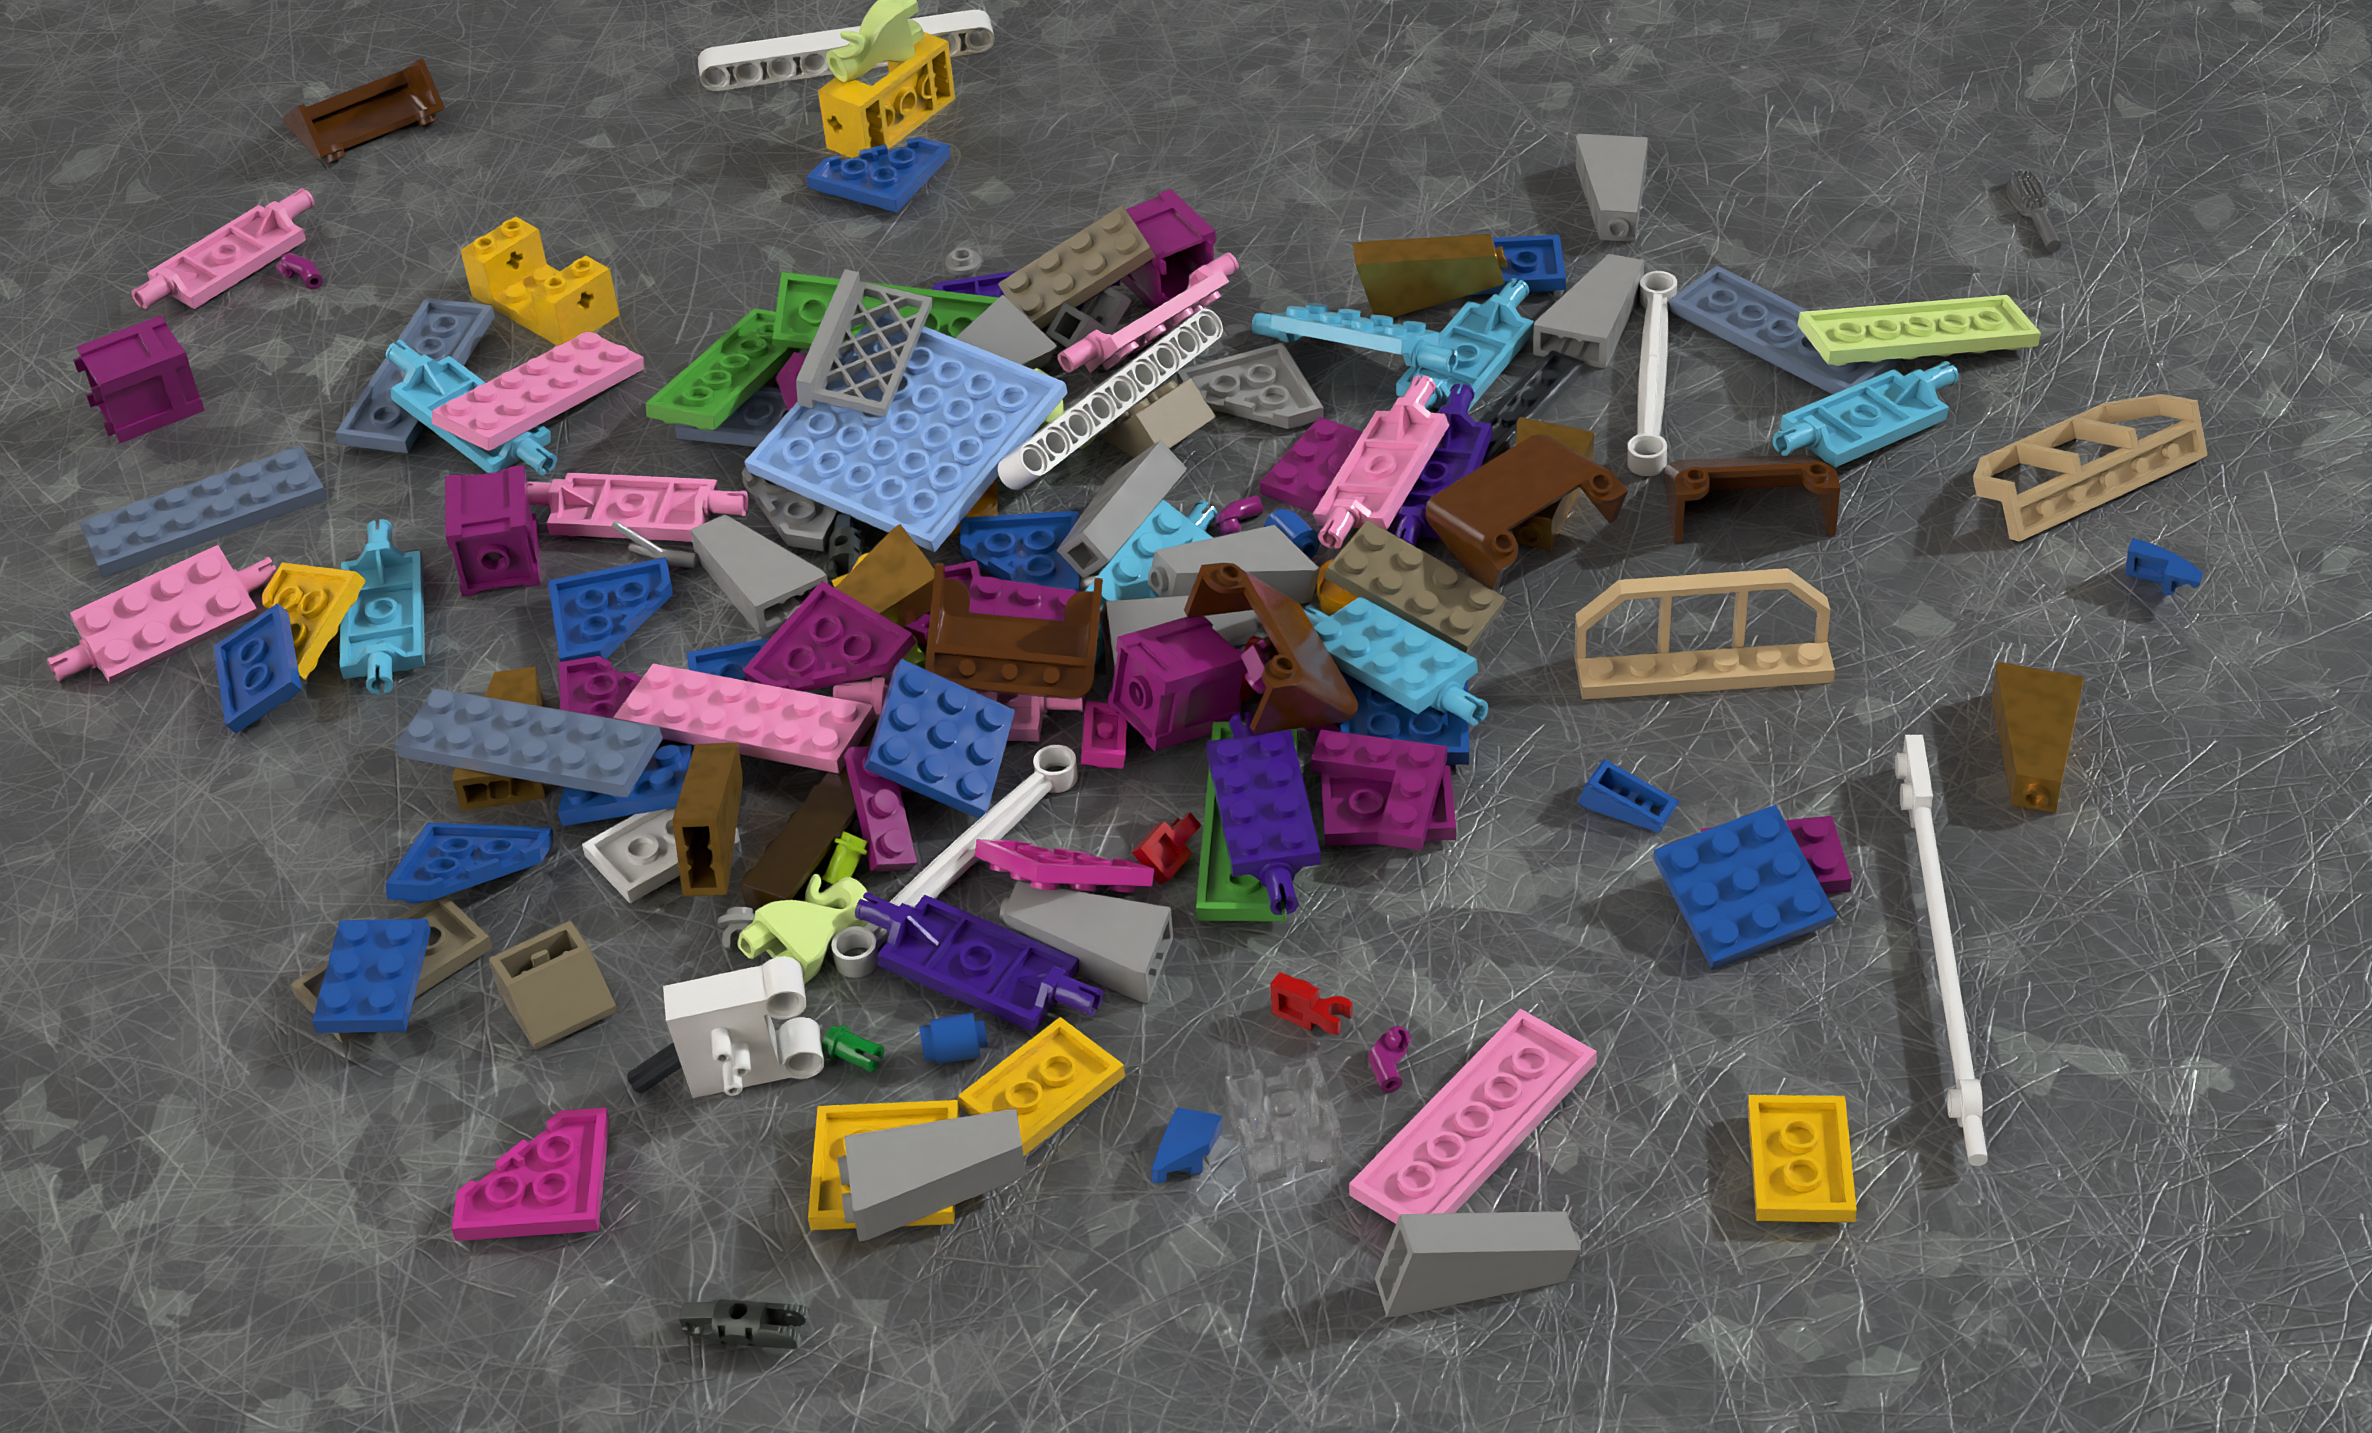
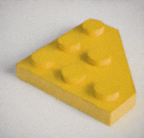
M282 562L262 593V602L267 609L278 603L289 614L300 679L306 680L307 676L315 669L318 658L328 642L336 635L338 626L345 614L357 601L358 593L366 580L356 571Z

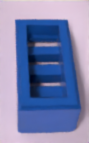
M1603 759L1586 783L1578 804L1589 810L1660 833L1680 801ZM1635 800L1642 802V806L1635 804ZM1652 806L1660 808L1657 815L1649 812Z

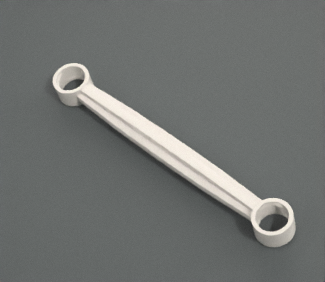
M1664 271L1649 272L1642 276L1640 280L1639 300L1640 304L1646 308L1639 365L1637 435L1629 440L1627 455L1628 468L1640 476L1660 474L1667 466V442L1660 436L1667 374L1668 309L1670 299L1677 294V279L1674 275Z
M1050 745L1040 749L1033 759L1034 773L957 838L906 885L890 903L900 906L902 903L916 906L924 895L936 899L980 859L975 857L976 839L1000 840L1048 792L1061 793L1071 789L1076 784L1078 772L1075 753L1063 745ZM1052 766L1067 767L1058 772L1045 771V769ZM868 923L865 927H849L837 933L832 940L831 946L838 972L851 978L863 977L873 972L878 966V948L888 940L887 930ZM853 948L868 949L859 956L849 957L843 955L846 951Z

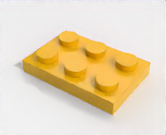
M1059 1017L958 1095L959 1106L970 1116L1016 1109L1023 1156H1025L1125 1077L1124 1064L1063 1018Z
M1748 1095L1747 1109L1756 1221L1855 1222L1857 1208L1845 1096Z

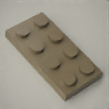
M1121 205L1022 269L1014 272L999 282L998 285L1006 298L1034 325L1042 329L1053 322L1064 302L1075 308L1156 256L1124 206Z
M1369 520L1362 525L1329 564L1324 576L1325 579L1351 594L1365 598L1466 654L1469 653L1498 616L1506 601V597Z
M447 896L432 901H424L396 918L427 919L431 930L415 997L493 948L490 937ZM328 961L291 983L294 996L313 1015ZM360 1032L332 1034L343 1044Z

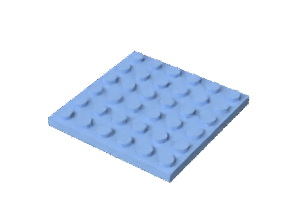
M890 313L873 319L879 328L896 322ZM866 324L855 338L872 332L869 326ZM924 326L886 417L819 401L815 402L813 409L799 406L797 402L744 462L749 473L844 514L851 515V517L886 532H890L894 527L901 524L916 545L935 552L999 476V462L1035 433L1068 392L1065 382ZM903 331L887 336L886 339L891 346L906 341L907 337ZM878 340L862 346L867 356L884 350ZM854 350L842 354L838 358L843 366L860 360ZM891 359L875 364L874 367L879 374H883L895 369V364ZM866 368L849 375L855 385L873 378ZM840 378L828 383L825 389L838 392L848 388V386ZM879 386L862 393L865 399L881 402L884 395Z

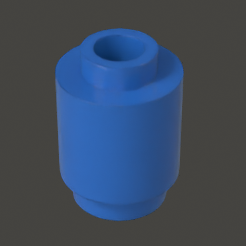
M1278 509L1268 516L1264 527L1275 525L1310 560L1316 555L1320 545L1318 533L1297 513L1286 509Z
M973 1012L931 1019L929 1025L919 1026L925 1063L937 1061V1065L981 1058L980 1048L988 1047L984 1020L975 1021Z

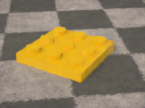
M958 1100L818 1106L808 1211L810 1230L856 1228L855 1222H845L842 1194L851 1193L850 1184H841L838 1157L846 1156L844 1136L959 1118ZM955 1205L904 1226L954 1224Z

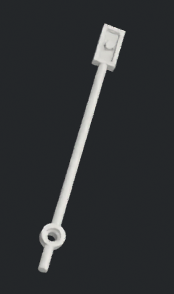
M1905 735L1903 753H1896L1895 774L1897 779L1904 780V783L1900 785L1901 810H1908L1911 828L1916 829L1954 1068L1956 1089H1948L1949 1118H1957L1958 1126L1963 1127L1969 1164L1981 1166L1988 1161L1982 1126V1090L1979 1079L1974 1077L1931 815L1933 793L1923 735Z

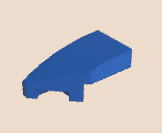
M2135 538L2131 540L2127 553L2125 575L2163 584L2162 593L2165 596L2174 594L2176 587L2186 584L2192 588L2200 586L2203 572L2175 553L2149 542Z
M1177 1107L1159 1146L1152 1167L1151 1182H1166L1167 1173L1177 1170L1188 1172L1191 1175L1202 1173L1203 1156L1210 1154L1222 1132L1223 1115Z

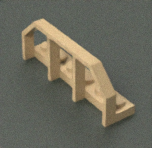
M2156 394L2102 403L1980 457L1973 475L1976 495L2001 501L2009 539L2022 541L2207 457L2198 400ZM2154 416L2182 419V421L2140 440H2137L2135 428L2110 424ZM2073 439L2122 447L2082 466L2078 453L2054 449ZM2019 463L2064 473L2018 495L2015 482L1991 477Z
M1788 568L1618 580L1575 614L1574 659L1581 698L1585 700L1833 683L1835 669L1828 646L1831 610L1827 596ZM1787 589L1817 611L1815 643L1744 647L1748 591ZM1735 592L1732 648L1669 653L1672 597ZM1660 598L1656 654L1585 658L1586 631L1625 600Z

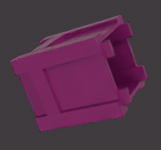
M1171 189L1158 193L1156 198L1126 209L1156 257L1120 280L1151 311L1186 291L1189 284V276L1201 266L1214 260L1216 231Z
M161 315L76 347L79 355L78 358L73 359L78 373L85 371L92 392L85 394L90 408L98 407L107 420L103 424L108 437L115 434L119 443L205 411L192 375L187 354Z
M524 465L508 467V469H502L500 472L473 476L470 474L445 476V537L448 548L452 549L457 567L461 596L477 595L478 591L525 585V587L541 585L539 524L536 513L531 512Z
M1184 617L1118 636L1116 644L1118 656L1112 691H1109L1107 704L1116 714L1120 713L1146 738L1145 742L1154 751L1211 734L1213 722H1229L1232 716L1239 714L1242 698L1239 697L1243 673L1247 672V668L1241 658L1244 652L1240 649H1235L1213 629V624L1206 617Z

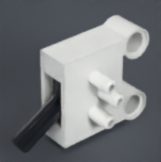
M776 957L768 960L761 966L663 986L666 1022L673 1043L628 1072L627 1080L635 1092L643 1093L682 1067L692 1098L720 1092L735 1096L740 1094L744 1087L786 1078L808 1079L816 1076L824 1067L819 1025L810 1018H794L806 1008L802 966L793 958ZM771 1017L780 1020H790L786 1021L779 1030L775 1031Z

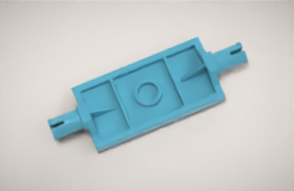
M1511 278L1498 295L1494 294L1482 305L1467 301L1439 333L1438 347L1458 351L1456 369L1452 372L1422 366H1411L1397 381L1396 395L1403 397L1415 376L1420 375L1421 378L1423 375L1428 376L1435 382L1436 390L1426 403L1425 409L1429 410L1430 407L1440 409L1442 405L1446 404L1450 389L1454 384H1460L1457 394L1460 393L1463 384H1467L1472 387L1475 393L1468 409L1469 411L1533 335L1535 321L1522 318L1516 310L1520 302L1529 294L1528 285L1520 280L1514 286L1517 279Z
M1307 303L1306 308L1289 306L1287 311L1272 315L1256 313L1251 324L1254 334L1278 338L1284 342L1300 341L1302 337L1307 336L1400 354L1404 357L1406 365L1412 367L1422 366L1452 372L1458 364V351L1438 347L1439 332L1426 330V324L1422 322L1404 321L1403 325L1393 323V318L1390 316L1371 315L1370 319L1360 317L1361 312L1358 310L1339 309L1338 313L1328 311V305Z
M397 340L396 344L392 343L386 350V358L406 372L404 380L391 388V399L487 473L500 472L502 469H507L520 460L526 462L540 475L546 474L544 469L548 472L553 470L557 457L543 448L551 443V431L541 424L490 451L433 425L432 410L448 403L451 399H455L475 389L479 385L485 384V382L450 356L437 362L426 354L419 355L402 340Z
M1946 361L1926 371L1918 369L1905 376L1894 369L1783 415L1780 425L1782 431L1774 434L1773 446L1783 456H1788L1792 452L1806 447L1834 468L1946 420L1949 406L1938 399L1936 391L1956 384L1959 376L1958 370L1954 365L1949 366L1950 363Z
M1162 499L1096 577L1103 578L1100 612L1106 601L1160 598L1148 585V575L1155 550L1213 538L1205 530L1215 521L1217 510L1211 506L1206 514H1202L1209 503L1200 500L1194 505L1189 514L1184 516ZM1094 581L1089 585V587L1085 591L1093 592ZM1100 617L1095 665L1104 654Z
M379 519V530H376L375 520L368 523V543L365 545L364 551L359 558L354 561L341 562L342 570L356 571L366 582L358 593L357 601L349 608L340 623V670L343 679L367 676L366 688L369 692L376 695L380 694L381 683H384V694L389 693L393 689L392 672L425 667L424 565L420 550L404 553L394 547L392 544L393 526L384 519Z
M1361 596L1331 616L1322 613L1312 605L1305 606L1306 610L1304 612L1338 669L1417 714L1431 706L1443 713L1449 711L1466 720L1472 726L1477 725L1478 720L1483 721L1487 716L1488 703L1463 690L1466 680L1478 673L1476 658Z

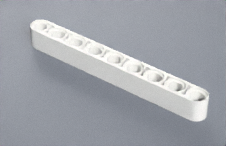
M968 10L912 18L920 24L923 32L949 42L950 57L982 53L989 50L994 44L995 37L989 15L982 10ZM861 26L707 48L698 57L700 81L708 90L721 91L831 75L833 73L827 64L826 53L836 47L851 43L841 38V31L859 33ZM976 30H982L981 32L973 33ZM949 34L947 37H941L942 35ZM779 58H784V59H785V60H782V61H776V59H779ZM882 61L873 68L887 67L888 61ZM751 63V65L743 66V64ZM712 68H719L718 70H715V71L709 70V69H712Z
M1203 309L1173 328L1005 456L998 464V474L1001 481L1010 489L1019 490L1056 466L1218 340L1223 332L1222 322L1213 311Z

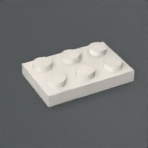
M676 808L635 814L582 844L585 857L629 903L636 901L680 875L672 822ZM737 828L734 844L740 841Z

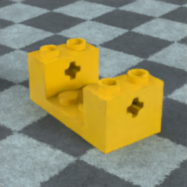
M924 32L925 38L914 45L915 55L905 61H888L889 74L871 86L855 79L843 82L835 77L820 88L818 95L826 147L850 158L859 157V150L886 145L889 150L955 99L949 42Z
M516 216L503 222L496 229L477 238L473 243L460 250L472 297L485 305H492L494 310L556 346L578 337L581 333L587 331L595 332L620 315L610 268L585 255L561 271L556 270L546 263L539 229Z

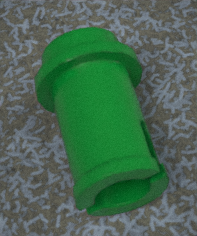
M841 1025L840 1027L832 1026L827 1031L822 1043V1049L828 1053L830 1059L837 1060L841 1058L865 1069L869 1073H873L880 1063L865 1057L864 1053L867 1052L881 1059L884 1055L883 1045L873 1043L851 1033V1029L846 1025Z

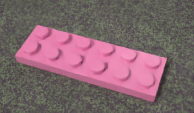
M587 331L432 410V424L490 451L642 371L644 357L628 350L625 346L617 345L601 338L596 333Z
M652 664L613 719L660 727L662 738L692 745L738 742L739 753L742 755L840 774L846 764L844 754L850 747H857L875 721L876 714L874 705Z
M1519 1009L1349 1183V1195L1395 1224L1400 1214L1456 1213L1596 1065L1597 1051L1528 1012Z

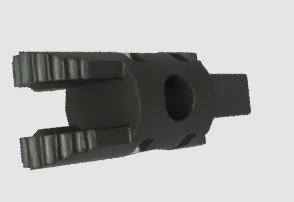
M844 513L837 515L835 529L829 538L827 580L828 584L832 587L834 586L831 580L849 574L858 558L864 554L865 532L863 528H859L857 522L854 521V517Z
M726 1299L713 1300L712 1302H685L679 1315V1322L685 1335L703 1338V1341L797 1349L800 1346L801 1335L795 1331L796 1329L790 1328V1326L801 1327V1325H805L810 1309H807V1306Z

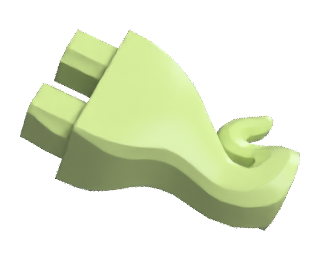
M877 0L865 15L859 33L841 31V38L851 43L836 47L826 53L827 64L834 76L843 82L851 81L863 76L882 61L900 62L915 55L914 45L925 38L920 24L913 19L908 21V18L919 12L917 1Z
M814 874L805 892V902L780 900L768 903L756 910L753 922L739 935L738 948L748 958L752 959L767 951L772 958L790 957L797 960L802 966L803 981L806 984L820 971L825 954L831 947L832 940L837 933L849 927H865L868 924L867 921H861L855 917L856 905L860 898L866 900L863 898V895L868 891L857 880L851 877H843L823 893H819L821 878Z

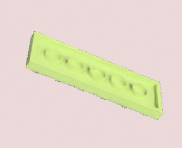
M2008 295L1800 312L1797 324L1828 365L1836 366L1863 361L1877 363L1886 359L1903 358L1912 360L1921 356L1938 355L1946 357L1955 353L1973 352L1980 354L1989 350H2019L2024 347L2038 346L2041 332Z

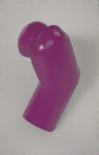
M287 253L281 256L282 260L276 264L277 271L281 275L284 274L286 278H291L295 272L300 274L309 289H317L323 283L322 276L316 265L310 260Z
M1255 495L1226 505L1215 517V525L1219 526L1220 534L1225 536L1239 533L1241 525L1238 521L1263 514L1260 498Z
M1393 1026L1387 1033H1384L1371 1048L1368 1055L1369 1063L1380 1089L1385 1093L1398 1090L1403 1083L1396 1066L1407 1053V1047L1411 1043V1036L1405 1028L1400 1026Z

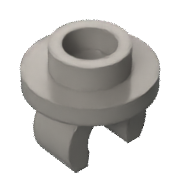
M958 248L946 257L945 267L948 272L954 274L956 279L976 277L975 272L981 267V257L977 252L968 248Z
M752 908L727 909V915L718 918V927L725 929L722 935V943L727 952H733L734 938L753 922L754 910Z

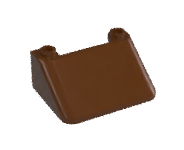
M421 58L402 71L308 107L305 104H301L282 118L289 129L317 160L325 158L326 163H330L346 156L345 149L414 122H418L419 127L437 121L436 113L441 112L445 107L425 61Z
M1537 434L1527 438L1433 495L1427 502L1425 516L1428 523L1475 581L1497 592L1504 570L1513 565L1518 555L1516 539L1509 530L1579 487L1604 518L1611 523L1617 519L1628 490L1608 469L1550 436Z
M1780 455L1677 460L1665 467L1664 484L1674 542L1683 541L1685 501L1701 499L1709 490L1804 486L1807 490L1819 495L1827 536L1836 535L1840 497L1838 474L1834 468L1812 456Z
M936 563L925 670L972 691L1071 700L1084 697L1089 693L1094 682L1103 578L1094 579L1093 592L1081 591L1072 595L1065 606L1064 621L970 613V594L967 587L956 579L945 578L944 564Z
M1233 563L1201 565L1184 608L1186 616L1193 618L1254 610L1279 655L1274 656L1272 660L1266 663L1262 672V680L1266 690L1250 725L1253 734L1257 735L1351 720L1358 709L1357 699L1301 605Z

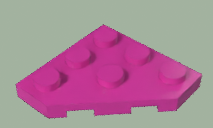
M976 839L975 857L989 862L991 870L1010 872V878L1031 881L1030 886L1033 888L1057 890L1058 883L1070 884V888L1075 890L1096 891V885L1098 884L1108 885V889L1113 891L1131 893L1134 892L1135 886H1152L1154 869L1133 860L1115 857L1112 864L1110 859L1090 856V853L1054 848V854H1052L1053 851L1051 849L1031 846L1032 843Z
M607 1107L559 1111L546 1121L547 1129L529 1143L523 1139L494 1162L496 1168L477 1183L470 1180L457 1190L451 1228L455 1241L599 1231L610 1123Z

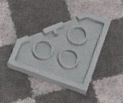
M1283 342L1177 371L1178 384L1191 378L1212 410L1286 429L1304 426L1315 422L1319 417L1324 418L1322 404Z
M745 466L741 473L745 488L786 545L824 551L829 543L830 535L835 529L836 517L843 513L749 473Z

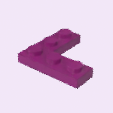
M1320 730L1311 758L1312 772L1393 782L1378 832L1379 844L1417 850L1423 849L1447 761V746Z
M850 747L844 754L863 840L867 841L865 848L868 851L867 857L871 872L911 870L917 864L900 792H914V790L864 769L870 747Z

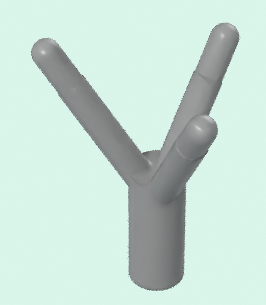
M617 521L612 523V527L639 544H630L628 546L630 551L655 559L666 557L668 566L695 568L696 553L661 549Z

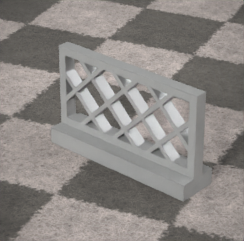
M845 269L797 376L798 405L813 409L815 402L819 401L886 417L932 308V297L861 282L859 272ZM868 296L881 299L883 304L866 310L862 302L864 297ZM905 306L920 308L917 314L904 319L898 312V309ZM890 313L896 322L879 328L873 319ZM866 322L872 332L855 338L850 331L851 328ZM903 331L907 340L891 346L886 337ZM878 340L884 350L867 356L862 346ZM854 350L860 360L843 366L838 359L839 356ZM891 359L895 364V369L879 374L874 365ZM866 368L873 378L855 385L849 375ZM840 378L848 386V388L838 392L825 389L828 383ZM878 386L884 394L881 402L865 399L862 393Z

